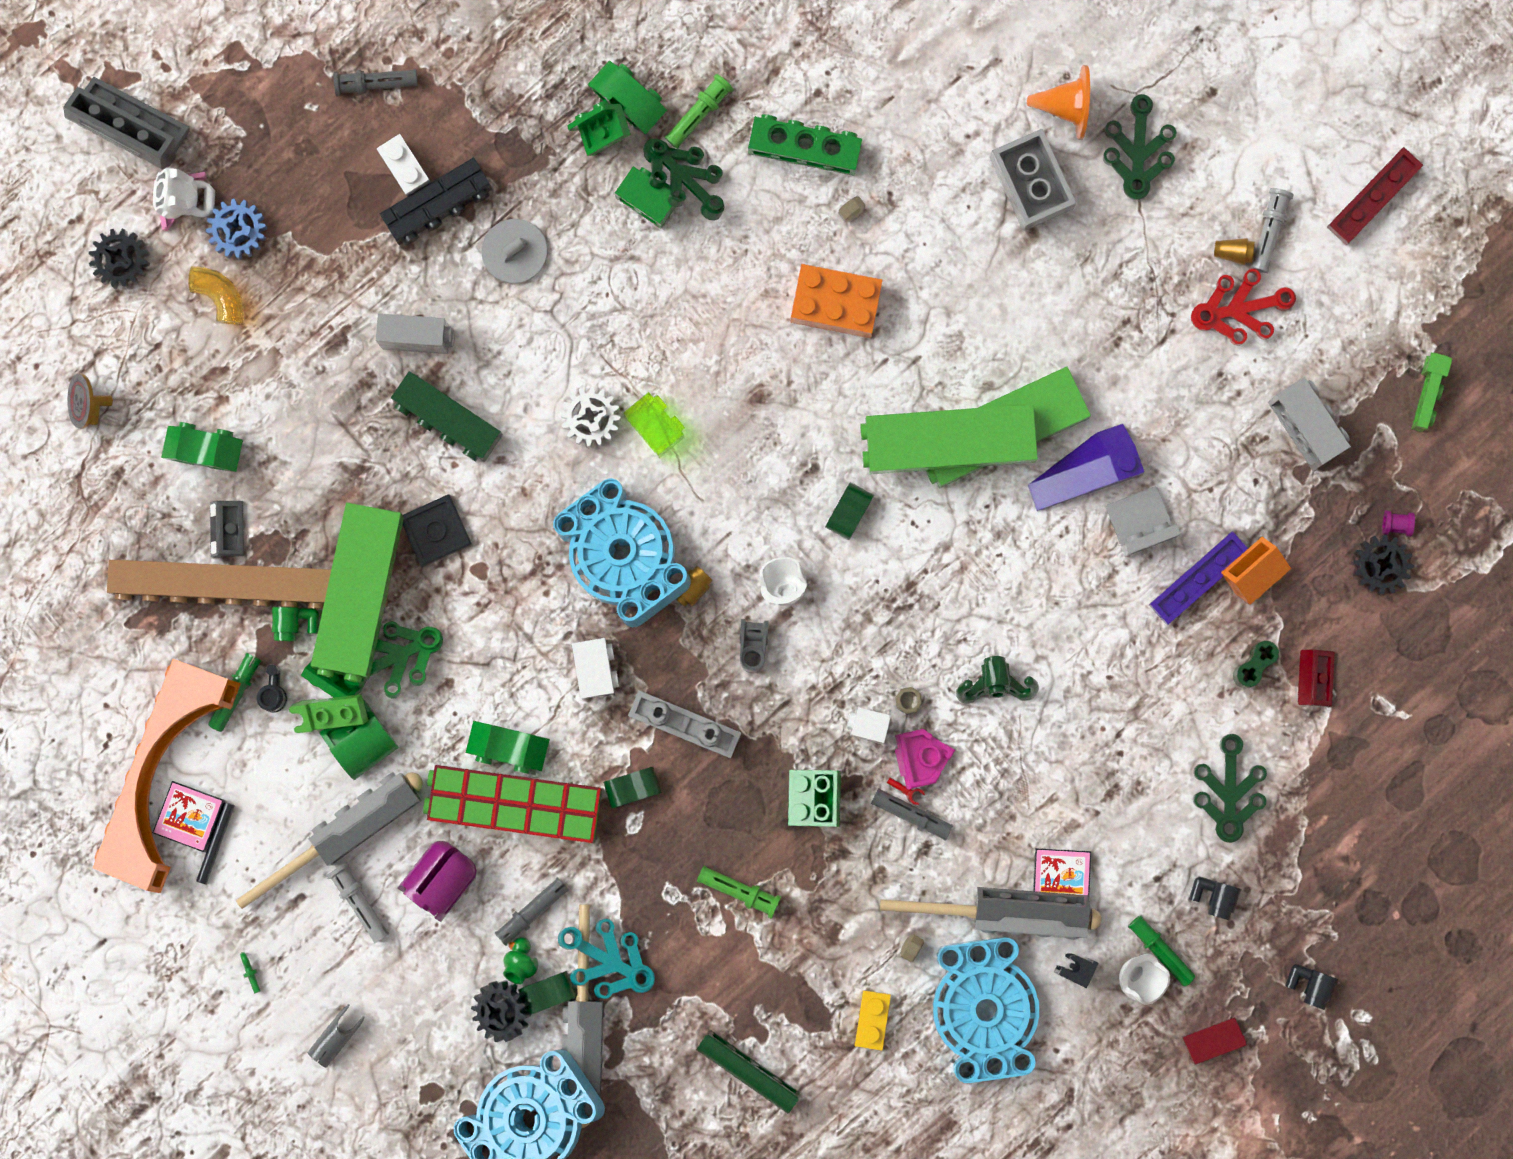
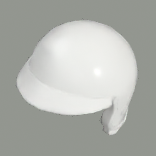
M790 557L776 558L765 563L760 570L761 593L768 602L778 605H791L799 601L804 595L808 584L804 570L797 560Z
M1143 954L1131 958L1122 966L1119 973V983L1122 991L1130 999L1144 1005H1149L1159 1000L1166 992L1170 983V974L1154 955Z

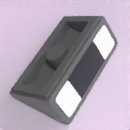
M217 500L210 502L211 557L244 556L243 501Z

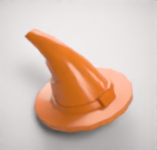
M1082 65L1079 78L1076 81L1061 84L1060 86L1027 97V106L1043 110L1073 123L1077 139L1083 140L1087 129L1090 104V71L1088 65Z

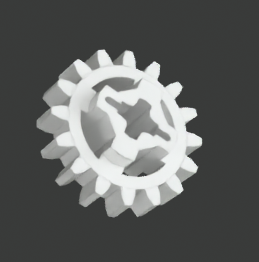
M591 387L589 393L585 394V391L580 388V396L576 397L571 393L572 403L564 402L563 404L568 411L560 415L561 418L567 419V422L563 423L562 427L563 429H571L567 436L569 439L577 436L576 444L578 445L585 440L588 448H591L592 441H596L599 446H602V438L605 437L610 441L612 438L609 432H618L614 422H620L621 417L614 415V413L620 410L619 406H611L614 397L604 398L605 390L603 389L599 394H595L594 387ZM590 400L600 401L605 406L597 407L591 404ZM581 403L582 408L579 414L572 417L575 408ZM592 411L593 415L598 414V416L594 417V423L583 420L587 417V412ZM609 417L607 426L601 431L600 426L603 420ZM584 427L590 430L591 435L583 434L576 428Z

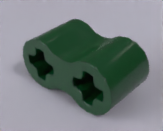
M850 482L825 528L850 540L871 503L874 494Z
M1262 641L1252 646L1248 660L1244 664L1238 665L1233 672V680L1237 686L1250 688L1260 682L1263 670L1268 665L1276 662L1279 657V650L1275 643ZM1267 648L1269 650L1267 655L1270 658L1261 660L1260 656L1262 653L1259 649ZM1250 669L1252 671L1250 676L1253 679L1244 681L1242 671Z
M654 766L603 782L611 809L662 793Z
M568 971L518 989L519 993L523 991L526 993L522 999L523 1002H530V1005L525 1007V1010L530 1012L531 1015L577 997Z

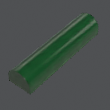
M712 1030L706 1033L696 1048L698 1052L785 1113L789 1114L798 1102L801 1095L798 1090Z

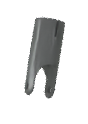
M349 1004L338 1013L307 1052L313 1060L318 1061L325 1068L329 1066L364 1021L365 1016H362L356 1025L348 1031L341 1030L337 1026L338 1021L349 1008Z

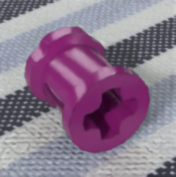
M1385 510L1382 533L1386 535L1389 533L1405 534L1406 537H1412L1415 527V514L1413 512H1409L1407 515L1394 514L1391 511Z

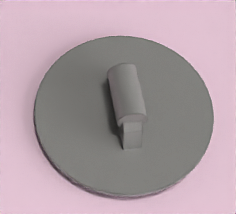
M508 219L496 224L489 230L482 244V259L485 267L495 278L507 283H521L533 278L542 269L547 257V244L541 231L532 223L521 219Z

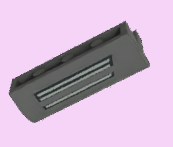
M94 76L85 89L77 86L63 107L64 117L69 121L161 169H165L176 159V151L190 132L189 126Z

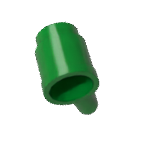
M272 607L274 641H296L299 619L308 620V634H318L319 612L316 609Z

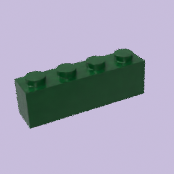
M408 371L391 396L393 402L396 403L394 408L405 416H408L410 413L419 418L416 423L429 432L432 428L442 433L439 437L441 440L452 447L457 443L464 448L462 453L475 462L478 458L485 462L503 436L500 430L410 371Z

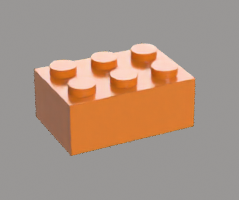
M801 264L790 323L871 338L883 280Z

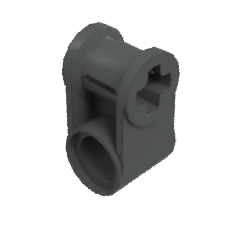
M741 619L740 664L743 670L748 673H757L764 667L765 651L768 642L769 621L767 620L763 623L746 622L745 619ZM749 653H756L760 657V663L754 667L748 666L744 661L745 656Z

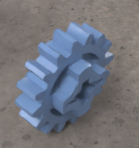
M232 199L231 206L221 202L222 210L219 211L214 208L212 211L216 215L215 218H207L212 227L206 229V233L213 235L208 240L211 245L218 244L215 250L219 254L225 250V256L228 259L235 253L236 258L241 260L242 253L244 252L251 257V249L253 247L257 250L261 249L257 242L259 240H266L261 231L267 230V226L260 223L264 216L262 213L256 214L258 208L255 205L248 209V202L246 200H243L238 205L237 201ZM234 213L232 216L224 219L227 215ZM248 215L253 220L254 229L247 225ZM239 225L242 230L236 231L234 234L231 231L232 227L237 228ZM219 230L225 232L226 243L221 240ZM249 240L246 244L239 246L240 243Z

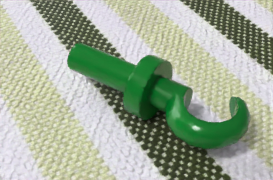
M241 952L240 957L246 971L243 976L244 978L248 977L254 994L258 993L261 990L254 975L257 974V970L252 969L246 953Z

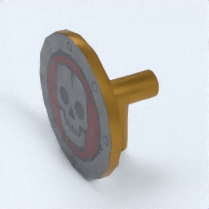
M84 374L74 375L69 384L67 405L71 422L79 429H84L89 424L98 425L100 407L113 405L111 395L93 396L90 380Z

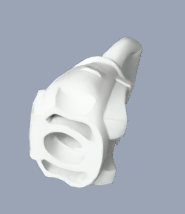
M167 167L162 172H158L154 181L153 207L157 214L167 219H176L182 215L208 217L213 213L212 210L215 207V190L210 184L194 180L192 176L179 169ZM200 188L205 189L203 210L196 207L198 202L197 189Z

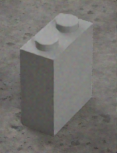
M378 313L376 342L383 350L448 354V348L454 345V331H451V326H449L445 318Z

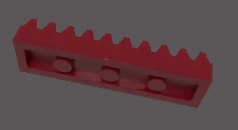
M1403 147L1337 215L1327 228L1347 246L1424 165Z

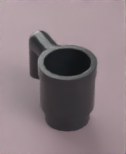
M269 665L266 668L269 682L268 685L263 686L258 691L257 703L263 710L276 713L285 708L288 697L286 691L279 686L280 668L276 665Z
M1204 877L1195 878L1189 899L1200 903L1203 889L1211 891L1208 914L1230 920L1242 889Z
M1294 964L1291 967L1285 986L1296 990L1300 977L1309 980L1304 992L1306 996L1303 1002L1325 1010L1327 1002L1330 1003L1339 979L1302 965Z

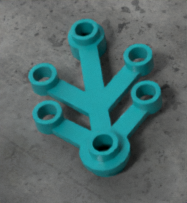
M602 919L596 924V931L603 937L607 953L583 940L581 932L575 927H567L559 932L558 943L563 949H576L601 963V965L588 969L579 968L573 970L570 979L574 985L581 986L586 984L588 980L618 972L626 978L613 983L600 982L595 986L594 993L599 999H607L613 993L629 988L637 993H644L653 987L655 975L650 967L642 963L637 946L638 937L635 933H624L620 937L621 947L627 949L631 964L629 966L621 960L613 933L614 923L610 919ZM603 922H606L609 925V931L607 933L603 932L601 929V925ZM567 933L573 938L571 944H567L564 940V936ZM627 936H631L633 939L631 946L625 943ZM577 972H581L584 975L582 982L576 980ZM638 974H642L644 976V982L642 984H639L636 981V976ZM602 985H605L608 989L605 996L600 993Z

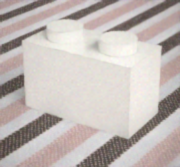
M400 134L377 148L407 197L431 183Z
M605 638L572 643L581 699L615 694L614 688L619 687L617 671H611L610 660H615L612 643L607 644Z
M858 707L856 713H850L846 729L851 730V737L883 744L891 715Z

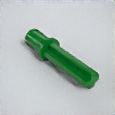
M246 652L235 674L232 673L231 675L233 681L241 683L231 709L222 708L214 712L208 723L212 729L218 732L224 730L247 686L252 685L250 681L262 660Z
M1142 915L1137 916L1128 925V928L1144 943L1143 947L1145 949L1148 948L1182 986L1186 987L1192 983L1195 974L1160 937L1161 933H1157Z

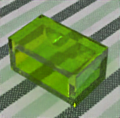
M648 392L623 414L658 458H661L685 438L682 432L685 427L675 415L672 418L668 416L664 411L667 405L658 395L653 397Z

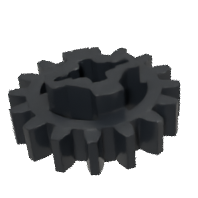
M123 228L120 234H117L114 229H110L109 237L101 233L102 241L100 243L93 241V245L97 248L96 251H89V255L95 258V260L89 262V266L97 268L93 275L96 278L102 276L101 283L104 285L111 281V287L117 289L119 283L127 289L129 281L137 285L138 279L136 277L138 275L146 276L142 268L150 266V263L144 260V257L150 255L148 250L142 249L146 245L142 239L136 241L138 235L134 232L128 236V232ZM115 242H120L118 245L109 246ZM133 249H135L137 255L136 263L133 262ZM111 254L122 256L128 264L116 261ZM103 255H104L105 258H106V264H105L104 267H103V265H102V256H103ZM129 271V273L119 276L121 272Z
M1382 535L1380 541H1378L1376 536L1370 537L1371 544L1366 541L1360 544L1363 551L1356 550L1354 552L1359 559L1351 562V565L1358 567V571H1355L1353 576H1361L1362 579L1358 585L1368 584L1367 592L1370 593L1377 588L1378 595H1383L1385 589H1387L1389 594L1395 593L1394 586L1399 589L1405 586L1402 579H1411V576L1406 571L1414 568V565L1407 563V559H1410L1412 554H1405L1403 552L1407 545L1398 546V538L1395 537L1389 542L1387 535ZM1384 547L1378 555L1370 552L1373 548ZM1395 554L1398 556L1400 565L1396 562ZM1384 559L1386 560L1384 565L1387 566L1388 569H1384L1380 572L1379 569L1381 565L1378 564L1377 561ZM1365 564L1369 567L1370 576L1366 572ZM1386 575L1395 577L1389 583H1381Z
M507 980L499 983L494 981L489 983V986L481 987V993L474 996L478 1004L471 1006V1010L477 1012L472 1021H479L480 1025L477 1027V1031L484 1029L486 1031V1039L494 1036V1042H500L503 1039L505 1042L521 1036L523 1034L521 1029L529 1026L524 1019L531 1017V1013L525 1010V1007H528L530 1002H523L522 998L526 993L524 991L517 993V984L508 987Z

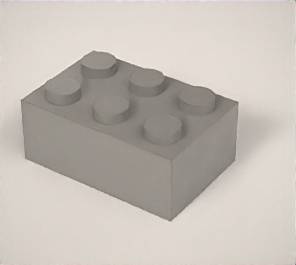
M1043 129L992 150L990 160L1023 231L1074 209L1076 201Z
M1303 377L1276 394L1268 401V404L1312 471H1314L1351 446L1348 443L1350 438L1347 432L1342 427L1338 428L1333 418L1335 416L1331 408L1326 403L1323 405L1318 398L1319 391L1316 385L1311 380L1307 381Z

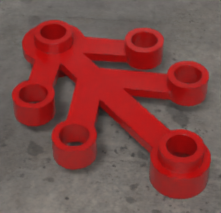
M1249 269L1244 274L1243 282L1229 305L1217 308L1224 294L1234 287V279L1229 275H1223L1217 280V287L1208 302L1198 304L1192 310L1191 322L1197 329L1202 331L1213 328L1229 338L1233 345L1240 346L1247 340L1246 331L1242 328L1233 329L1220 320L1231 317L1256 332L1260 339L1266 340L1274 333L1273 325L1269 322H1260L1247 313L1276 307L1281 311L1289 310L1296 302V295L1292 289L1283 287L1278 289L1272 296L1244 302L1252 287L1256 286L1261 280V274L1258 270ZM1249 273L1255 274L1257 277L1256 282H1250L1247 275ZM1221 280H1228L1230 282V287L1223 288L1221 286ZM1281 294H1288L1290 301L1288 303L1283 302ZM1202 312H1207L1210 315L1208 321L1201 319L1200 314ZM1262 326L1269 328V335L1261 333L1260 329ZM1234 333H1241L1243 335V340L1236 341L1234 339Z

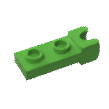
M1431 352L1430 356H1426L1421 373L1426 378L1412 430L1423 432L1428 429V426H1433L1437 413L1433 410L1434 404L1442 396L1444 385L1440 383L1441 380L1448 376L1452 362L1451 357Z
M362 694L319 700H302L294 703L289 708L290 713L300 714L303 718L302 725L294 728L296 733L361 725L368 721Z

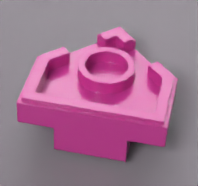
M925 729L895 735L898 748L895 749L900 776H904L906 788L912 789L936 783L955 750L933 737Z

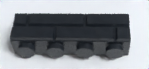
M473 157L379 214L397 244L404 243L406 246L415 242L419 238L418 234L426 229L428 231L437 229L443 224L441 220L447 216L456 217L466 210L465 206L472 201L479 203L488 198L490 195L488 192L492 190V187Z

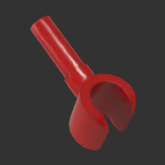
M891 777L887 781V784L905 794L907 800L912 804L920 805L912 799L914 792L918 791L925 796L924 791L919 788L907 789L906 786Z

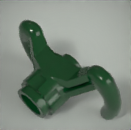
M990 656L984 659V664L981 665L982 677L974 685L971 680L967 679L956 689L957 699L961 703L970 704L987 694L992 698H1000L1006 694H1011L1020 701L1031 700L1037 695L1039 685L1033 677L1027 676L1024 683L1028 688L1025 689L1010 675L1009 663H1006L1005 657Z

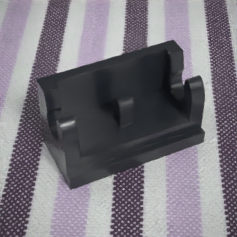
M1072 953L1065 954V957L1075 962V964H1069L1072 970L1056 965L1054 973L1087 989L1099 963L1089 958L1087 960Z

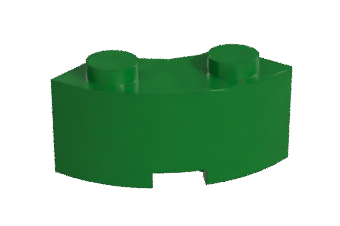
M608 61L589 82L588 86L602 101H608L609 104H621L626 121L633 128L646 135L667 111L660 103L662 97L651 88L646 90L631 77L633 75L632 71L621 63L617 66Z
M179 422V426L167 427L161 458L190 465H201L211 469L237 472L243 440L233 437L234 432L217 429L216 433L195 430L196 425Z
M473 721L465 753L476 755L475 761L489 765L492 764V760L515 765L514 771L530 774L531 769L542 771L550 739Z

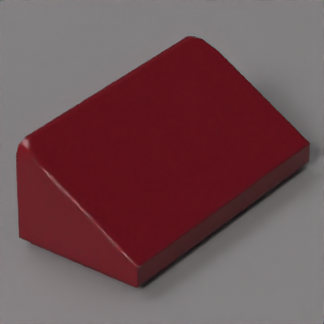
M1314 649L1300 651L1299 705L1332 707L1335 652Z
M1235 1017L1182 1037L1194 1065L1247 1045Z

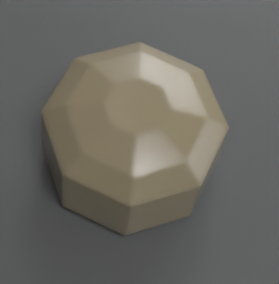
M856 196L845 203L839 209L838 214L845 222H850L862 214L865 209V203L859 196Z
M913 687L901 689L895 697L897 709L904 714L916 713L922 705L921 693Z
M915 934L910 935L902 945L901 957L909 962H913L920 952L924 940Z

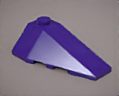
M1120 424L1095 433L1028 484V488L1036 511L1139 477L1144 473V469L1135 444L1125 426Z

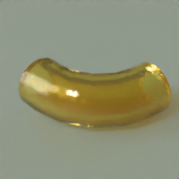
M191 266L189 272L190 293L206 295L214 302L216 306V322L242 325L244 322L242 297L234 283L217 270L202 266Z

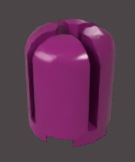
M436 841L429 846L397 889L404 892L403 894L420 908L430 912L435 916L436 920L442 922L476 878L477 869L474 862L452 844L446 841Z

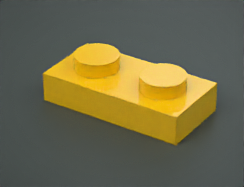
M863 990L854 1046L883 1050L891 994Z

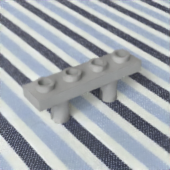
M639 690L628 714L631 718L730 759L741 735L739 731Z

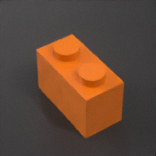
M1261 537L1224 569L1221 574L1234 593L1251 605L1273 584L1279 581L1291 567L1279 549L1267 539Z

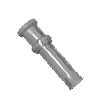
M1270 188L1269 190L1271 197L1267 210L1263 211L1265 223L1253 265L1251 266L1252 269L1262 273L1269 272L1268 269L1281 224L1287 221L1285 214L1289 200L1293 199L1294 196L1293 193L1279 188Z
M346 862L327 874L326 877L332 879L340 891L339 897L347 900L375 944L389 935V932L361 891L362 884L356 882L348 869L349 864Z

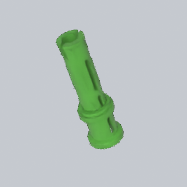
M718 74L713 76L714 81L704 92L700 91L697 98L699 100L668 135L664 137L673 147L678 149L710 111L714 112L719 108L718 104L728 93L734 91V88Z
M703 866L697 882L745 902L744 905L748 909L753 907L768 914L770 919H772L782 897L760 890L758 885L747 886L706 866Z

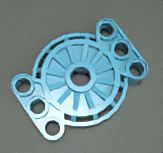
M609 478L603 480L555 517L553 521L555 531L562 540L570 542L569 561L578 583L590 596L597 600L618 605L617 613L627 626L638 627L689 589L691 584L689 574L682 565L674 563L675 545L665 521L648 506L627 500L624 488L616 479ZM610 490H619L618 495L615 498H606V495ZM588 506H596V511L592 515H584V511ZM634 509L642 510V511L646 512V514H643V513H641V512H639V511H637V510H634ZM655 519L663 526L664 530L657 529L654 524ZM574 522V526L571 531H562V527L565 523ZM667 540H668V543H669V553H668V554L666 553V546H665V542H666ZM617 543L620 546L626 545L630 547L629 555L623 560L614 559V552L616 550L614 545ZM576 552H577L578 561H579V563H578L577 565H576ZM674 574H683L680 583H670V579ZM580 575L587 577L590 581L589 586L583 582ZM659 590L661 594L657 600H648V595L651 591ZM601 591L606 595H610V597L600 595L597 592ZM638 607V612L634 617H625L628 608Z
M1008 937L948 944L942 946L937 953L938 964L948 972L942 977L935 991L933 1019L936 1030L943 1042L955 1054L960 1056L953 1065V1072L959 1081L963 1083L1030 1074L1035 1068L1036 1060L1033 1054L1024 1049V1047L1030 1042L1037 1028L1039 1000L1029 977L1019 967L1012 964L1019 954V947L1013 939ZM1003 942H1009L1013 948L1012 954L1006 958L1001 957L998 953V947ZM975 946H982L985 950L984 958L978 962L973 961L970 957L971 949ZM947 950H954L958 956L956 963L951 966L945 965L942 960V956ZM1007 966L1012 968L1009 972L1004 970ZM953 973L957 976L953 980L949 979ZM1017 973L1025 980L1028 988L1024 989L1022 984L1015 978ZM945 983H947L949 986L944 993L943 1001H939L940 992ZM1030 994H1032L1034 1001V1012H1030V1002L1028 999ZM984 999L992 1000L997 1007L994 1016L988 1021L978 1018L976 1014L977 1004ZM938 1007L942 1008L944 1020L942 1025H940L938 1020ZM1031 1018L1033 1019L1032 1025L1028 1034L1025 1036L1024 1032L1027 1029L1029 1019ZM948 1030L950 1035L957 1041L955 1046L947 1040L943 1033L944 1031ZM1019 1039H1021L1022 1042L1019 1045H1016V1042ZM963 1047L968 1049L964 1053L960 1051ZM1020 1054H1026L1029 1057V1064L1024 1069H1018L1014 1064L1015 1058ZM992 1058H998L1002 1063L1001 1069L996 1073H991L987 1070V1063ZM964 1062H970L974 1066L973 1073L968 1077H963L959 1074V1067Z
M559 1049L545 1053L541 1058L540 1065H522L507 1069L498 1074L482 1093L477 1107V1115H469L458 1119L454 1125V1134L470 1159H487L482 1154L483 1145L489 1148L490 1155L488 1159H551L557 1154H561L557 1159H566L578 1142L582 1124L599 1120L604 1114L605 1106L572 1055L566 1050ZM555 1056L561 1061L559 1070H556L553 1066L552 1061ZM531 1070L530 1074L523 1076L518 1071ZM507 1076V1080L505 1082L501 1083L500 1085H497L503 1078ZM570 1079L574 1080L577 1085L575 1093H572L568 1088ZM586 1103L592 1106L593 1113L591 1117H588L584 1112ZM526 1110L538 1112L534 1116L535 1124L533 1129L528 1128L523 1121V1115ZM468 1122H471L474 1126L473 1135H470L467 1131Z

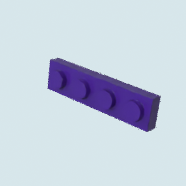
M1233 531L1230 532L1155 598L1149 606L1166 625H1169L1223 577L1221 572L1248 548Z

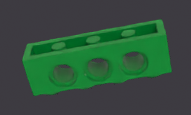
M762 114L761 117H754L748 154L855 176L862 138H858L856 133L842 131L841 134L831 132V129L825 126L816 125L815 128L805 127L804 123L800 121L788 120V123L777 121L775 116ZM783 133L787 139L781 144L774 143L771 139L773 134ZM803 138H808L813 142V146L809 149H802L799 147L798 142ZM828 144H836L840 151L835 155H830L825 151V147Z

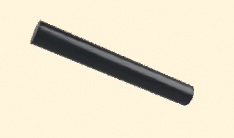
M227 802L223 804L196 879L199 883L207 885L235 806Z

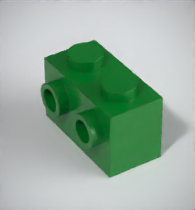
M633 166L615 191V197L661 229L676 208L668 202L670 185L665 183L664 187L660 189L652 187L649 183L651 172L643 167L638 170Z

